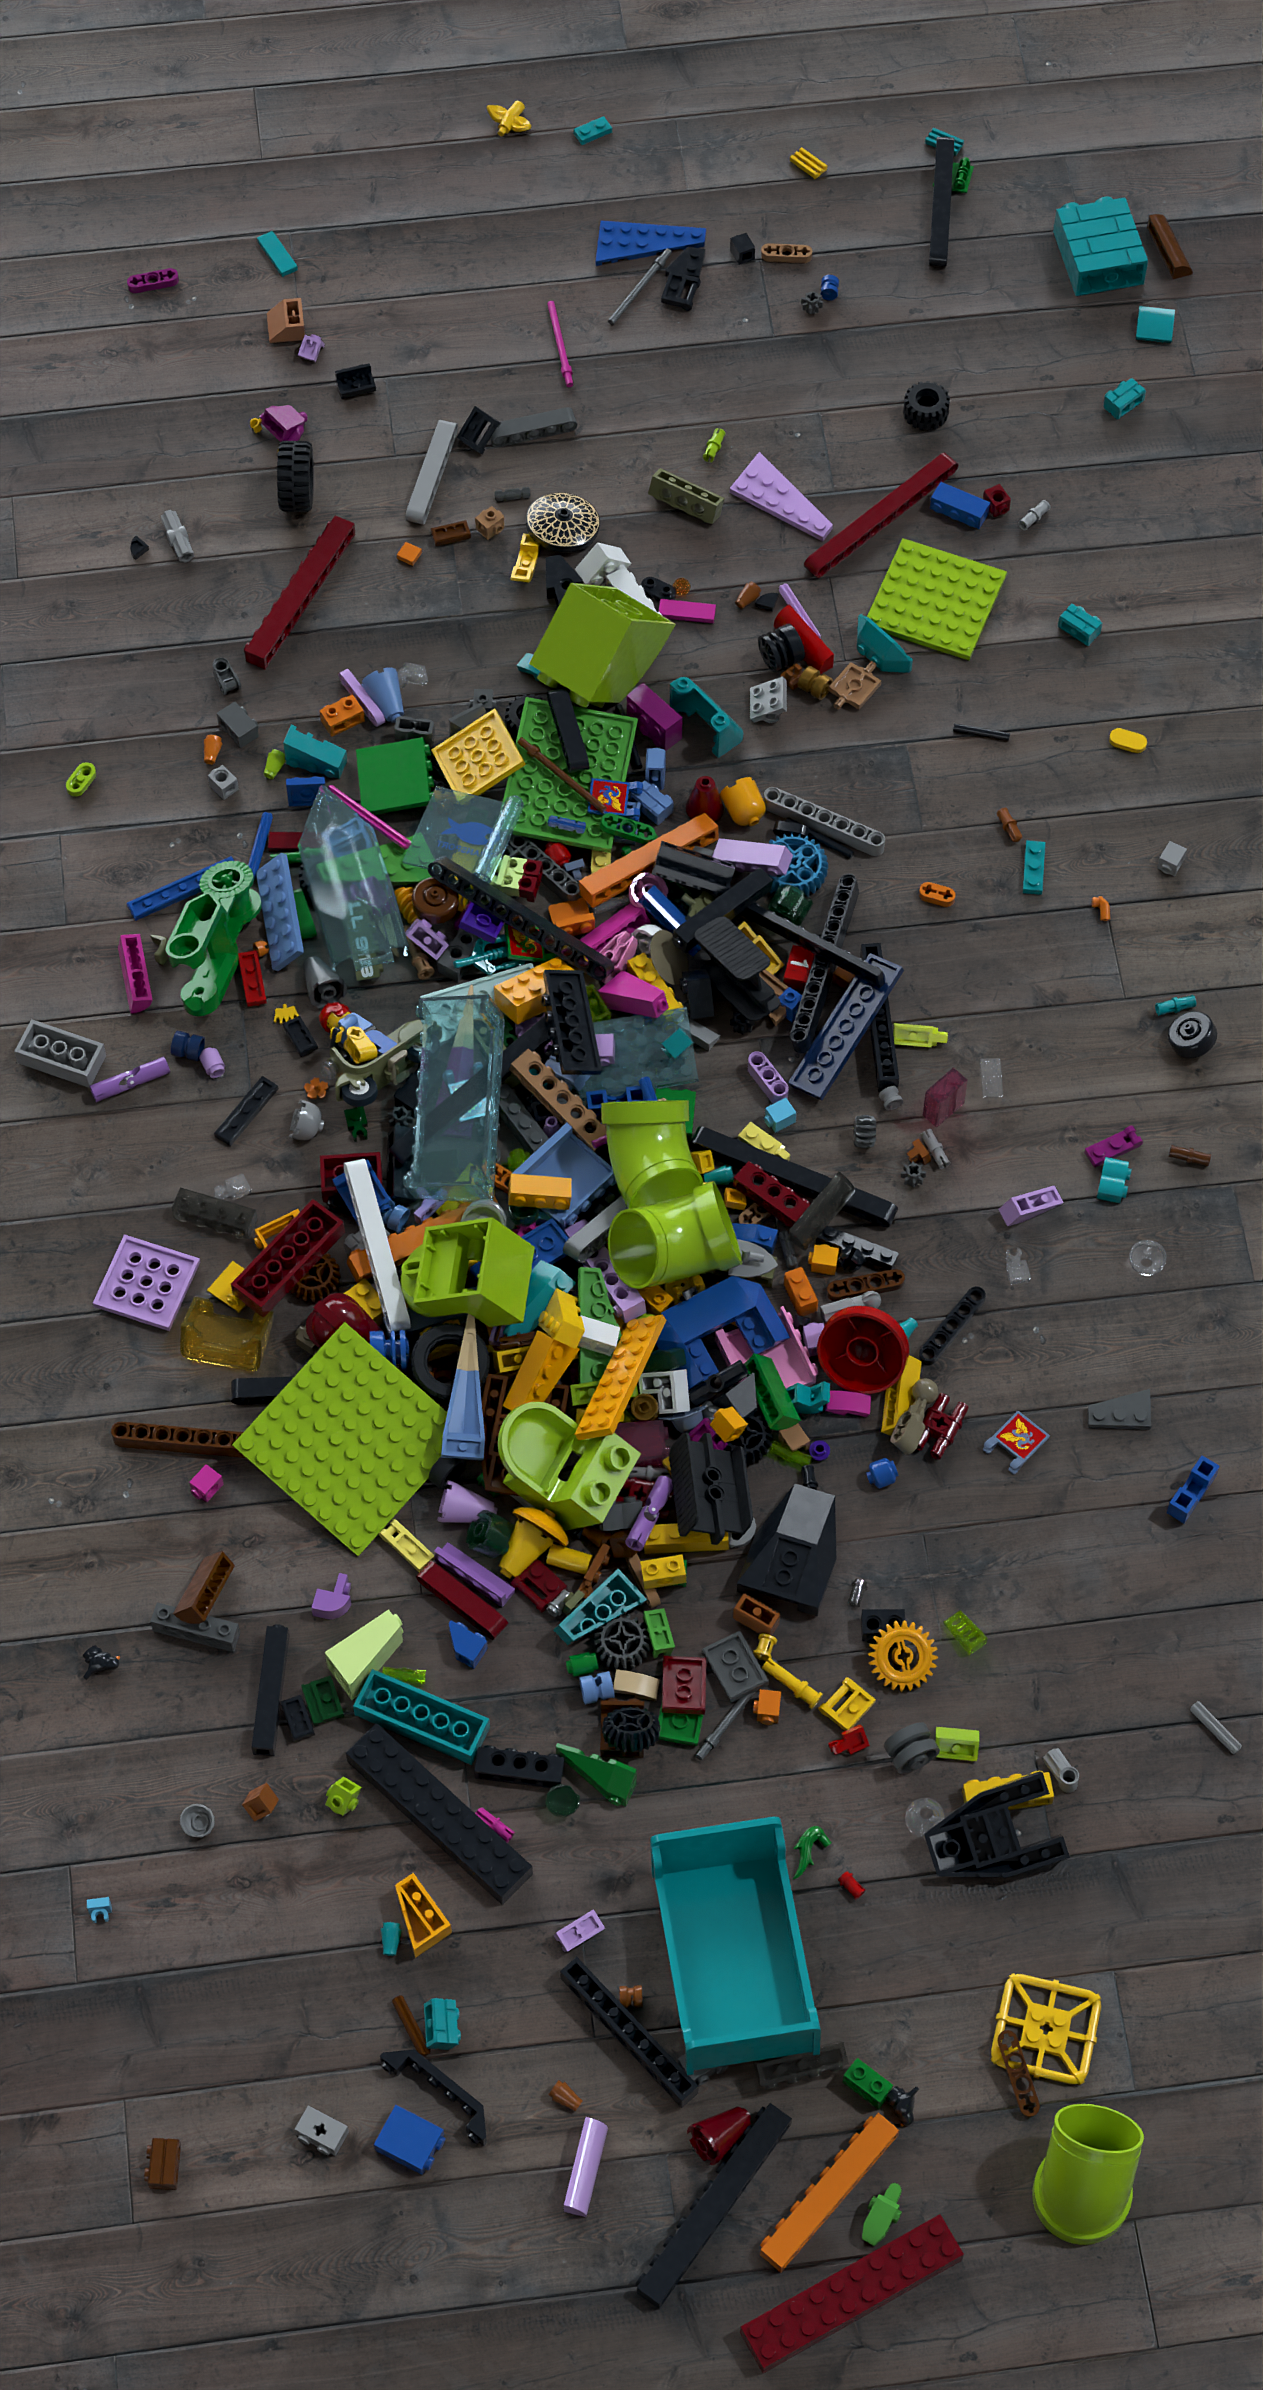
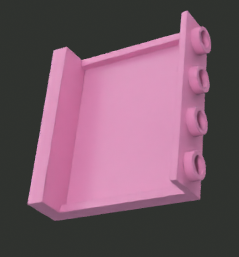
M782 1306L778 1316L791 1338L759 1355L772 1358L785 1388L796 1383L805 1386L813 1385L816 1383V1375H818L817 1367L814 1363L811 1364L809 1360V1351L801 1343L802 1338L799 1330L794 1329L792 1325L793 1318L790 1312H786L784 1306ZM739 1328L727 1333L723 1329L715 1331V1342L727 1367L738 1360H741L744 1364L753 1355Z

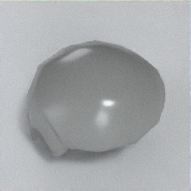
M192 1804L186 1807L180 1815V1825L187 1835L202 1838L210 1834L214 1828L215 1816L208 1807L201 1804Z

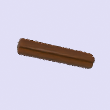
M402 1995L395 1997L392 2000L393 2005L419 2054L423 2057L430 2054V2049L426 2048V2040Z

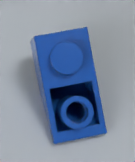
M451 1620L449 1622V1632L455 1657L460 1662L475 1669L488 1649L486 1638L480 1633H472L464 1624L460 1622L455 1623Z

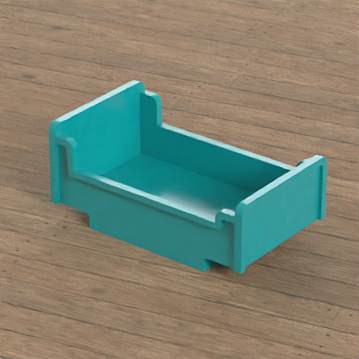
M767 1817L652 1836L650 1838L652 1878H655L681 2031L685 2043L687 2075L694 2074V2070L807 2052H813V2055L820 2054L821 2029L817 2010L814 2006L786 1864V1846L781 1819L779 1817Z

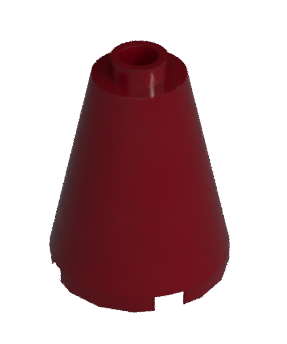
M702 776L697 779L687 800L686 814L692 820L694 817L706 813L713 821H718L721 819L724 811L722 799L715 781L709 776Z
M737 2106L696 2122L687 2129V2134L691 2132L692 2135L689 2141L703 2161L708 2159L711 2161L709 2165H716L750 2125L751 2116L745 2108Z

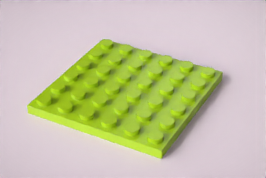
M902 538L867 617L888 635L970 661L1005 581L1007 571Z

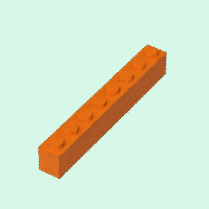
M706 813L694 817L687 823L678 826L676 829L663 834L652 842H648L641 848L584 877L579 881L580 895L592 908L629 889L632 881L639 874L646 872L652 874L661 841L689 850H693L695 846L704 848L719 839L718 825Z
M493 1193L489 1195L482 1194L475 1199V1201L488 1199L498 1203ZM466 1201L455 1210H445L439 1217L434 1219L429 1217L416 1227L411 1225L398 1235L393 1233L387 1236L395 1267L403 1264L410 1254L423 1244L425 1227L461 1222L466 1208L471 1203ZM366 1249L352 1251L346 1263L358 1284L364 1278L367 1280L373 1277Z
M879 2112L875 2117L870 2116L863 2124L865 2129L860 2134L856 2132L848 2142L850 2146L847 2150L844 2151L842 2149L834 2158L835 2164L831 2168L827 2166L819 2176L821 2180L816 2185L811 2184L804 2193L806 2195L802 2202L797 2201L790 2209L792 2214L787 2219L782 2218L776 2225L775 2229L777 2231L773 2236L770 2237L768 2235L760 2244L762 2247L760 2255L780 2273H782L898 2137L899 2129Z

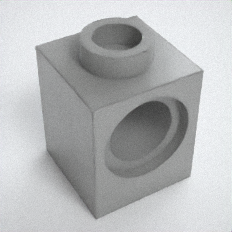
M223 765L213 769L208 775L209 786L223 800L239 790L237 778Z
M1169 841L1159 858L1157 868L1166 874L1175 876L1185 860L1187 849Z

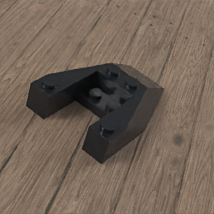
M1039 1771L978 1793L925 1832V1840L937 1876L1007 1878L1070 1858L1064 1837L1061 1834L1020 1847L1008 1810L1010 1806L1050 1794L1043 1772Z

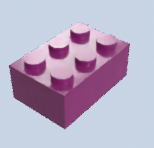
M642 683L627 695L626 716L638 718L637 727L643 735L652 739L657 747L667 751L682 739V716L647 685Z

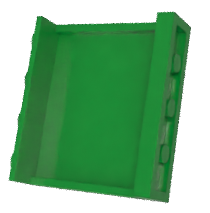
M423 737L356 749L360 798L363 808L373 815L427 805L430 811H433V803H436L434 792H431V787H434L433 777L429 773L432 771L431 760H428L431 752L429 744H425Z

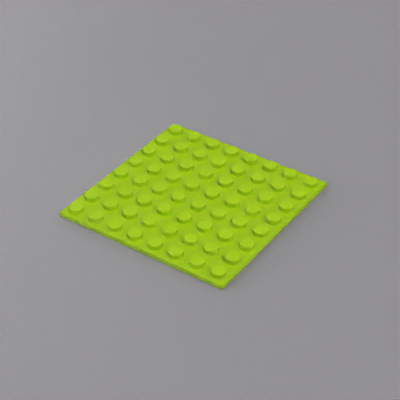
M344 1322L232 1446L358 1557L427 1481L430 1470L441 1457L442 1437L447 1412Z

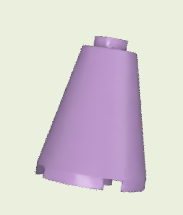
M447 1481L446 1484L450 1485L447 1490L444 1489L439 1507V1513H442V1518L438 1517L437 1520L439 1522L490 1523L491 1520H495L497 1508L494 1507V1502L453 1481Z

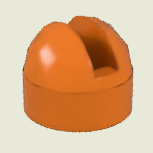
M265 941L253 943V950H257L258 958L266 955L269 951V948H265V945H267Z

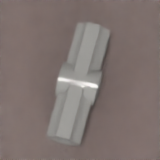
M165 511L161 515V520L166 529L169 544L174 548L179 561L189 562L194 557V552L190 546L187 531L184 525H181L176 511Z

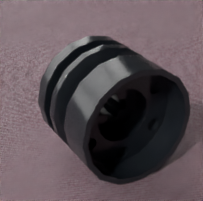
M787 623L778 627L775 633L770 631L766 635L763 634L758 637V647L761 656L772 672L776 673L781 668H786L788 663L793 665L805 658L802 640L791 624Z

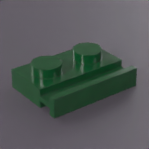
M331 1675L311 1681L309 1684L301 1685L314 1726L322 1722L326 1723L344 1717Z

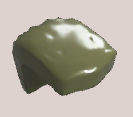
M151 935L152 941L159 945L158 950L154 954L155 961L160 965H164L168 959L165 950L168 939L164 936Z

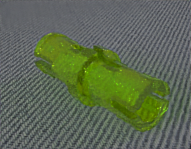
M775 1440L769 1450V1453L786 1459V1462H793L801 1466L810 1465L813 1456L798 1450L792 1452L788 1446Z
M383 1666L382 1673L404 1683L425 1684L426 1670Z

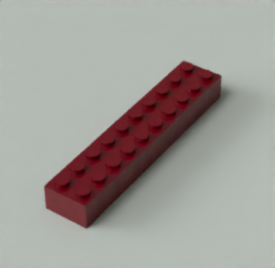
M941 2214L742 2325L740 2327V2334L761 2372L764 2374L961 2262L964 2253Z

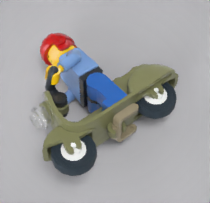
M339 1002L327 1003L321 1009L319 1015L322 1028L330 1032L331 1039L330 1058L327 1059V1062L321 1063L320 1072L326 1079H337L335 1084L336 1100L338 1102L344 1100L351 1106L363 1107L373 1103L378 1095V1090L390 1082L395 1085L399 1084L409 1077L410 1073L408 1070L418 1063H429L435 1060L441 1050L439 1041L442 1038V1028L432 1020L418 1019L409 1021L385 1036L380 1031H377V1028L358 1014L352 1013L346 1005ZM352 1026L361 1028L377 1048V1058L366 1061L367 1064L361 1066L352 1065V1057L345 1049L338 1045L339 1042L344 1044V1041L347 1040V1029Z

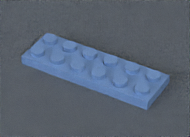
M283 853L278 854L256 872L272 969L276 971L281 970L304 953L287 855Z

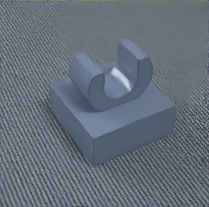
M583 859L564 864L562 869L571 874L574 880L580 881L582 878L580 871L584 869L585 865Z

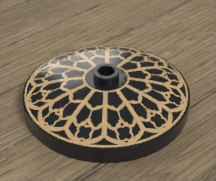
M569 493L547 494L535 500L527 511L526 528L529 535L536 543L552 551L574 552L584 549L593 543L599 532L600 518L596 509L587 500Z

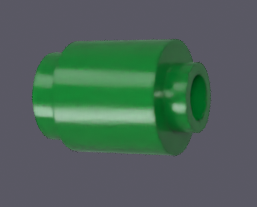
M585 1652L569 1656V1661H566L568 1674L572 1673L573 1677H577L598 1670L595 1653Z

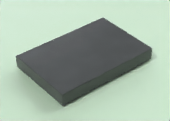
M740 1631L702 1649L706 1660L731 1703L769 1685L766 1675Z

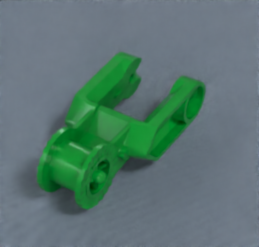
M224 861L211 866L205 871L199 883L202 894L186 902L166 944L165 950L171 967L175 968L179 964H184L195 969L190 982L184 985L180 993L184 1008L190 1015L205 1016L219 1007L239 964L236 943L243 925L256 918L262 908L259 894L250 889L254 882L252 869L244 862Z

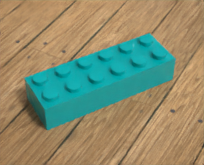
M374 1669L371 1670L353 1705L355 1716L374 1724L377 1723L383 1728L470 1765L473 1764L477 1756L478 1747H481L490 1729L489 1718Z

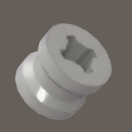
M896 1086L887 1087L879 1093V1097L884 1101V1107L888 1111L894 1110L903 1104V1099L898 1095L899 1091Z

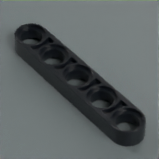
M971 1287L921 1347L919 1360L922 1361V1364L933 1365L981 1308L986 1297V1293L981 1287ZM979 1293L982 1299L975 1301L971 1298V1294ZM966 1307L970 1310V1313L962 1315L958 1310ZM955 1322L958 1328L951 1330L947 1327V1323ZM942 1336L946 1339V1343L942 1345L937 1344L935 1338ZM925 1351H931L934 1357L926 1359L922 1354Z

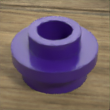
M815 1441L810 1445L809 1454L814 1460L823 1461L828 1458L830 1447L824 1441ZM817 1448H822L823 1451H822V1452H818V1451H816V1449H817Z

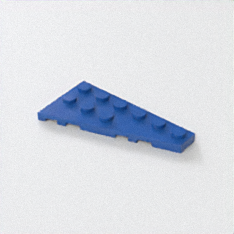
M601 221L596 266L608 261L616 263L619 259L627 258L633 260L655 256L656 253L664 252L667 248L672 251L675 249L685 250L687 247H704L706 228Z

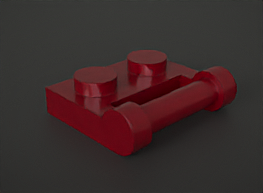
M536 1559L519 1576H516L510 1584L513 1588H518L529 1598L541 1613L547 1609L548 1603L553 1602L562 1590H567V1585L539 1559ZM528 1580L546 1598L542 1600L524 1582Z

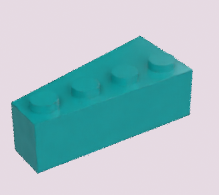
M617 1569L553 1630L569 1645L595 1631L597 1627L599 1628L612 1619H616L618 1616L624 1615L640 1606L647 1599Z

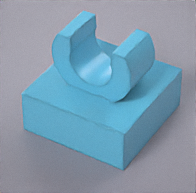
M109 1897L87 1900V1909L93 1923H96L98 1914H103L104 1920L107 1922L109 1920L108 1913L112 1912Z

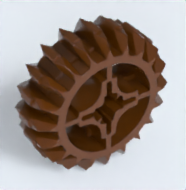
M329 1253L325 1254L290 1292L292 1294L296 1293L298 1299L303 1296V1301L305 1302L308 1298H311L313 1303L316 1298L322 1301L323 1296L327 1297L330 1295V1292L335 1293L336 1286H339V1279L341 1278L340 1267L336 1264V1260L331 1258ZM329 1272L328 1279L323 1283L322 1278Z

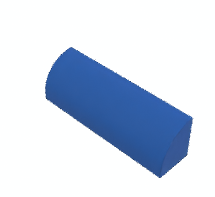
M655 885L638 900L671 933L687 921L685 919L686 916ZM696 945L688 953L693 957L701 947Z

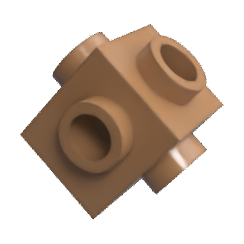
M493 506L483 510L475 517L476 530L489 540L504 529V515Z

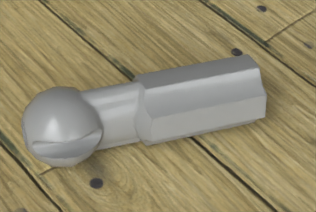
M867 1291L860 1296L820 1306L821 1317L826 1324L832 1315L847 1307L869 1306L878 1309L881 1304V1297L875 1291Z

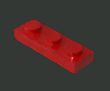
M257 950L238 953L247 1007L267 1004Z

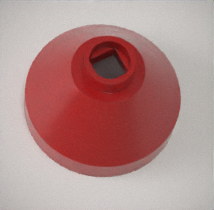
M851 1306L836 1312L828 1319L818 1339L817 1354L822 1369L834 1383L851 1392L873 1394L890 1388L899 1380L908 1362L909 1343L903 1328L889 1314L869 1306Z

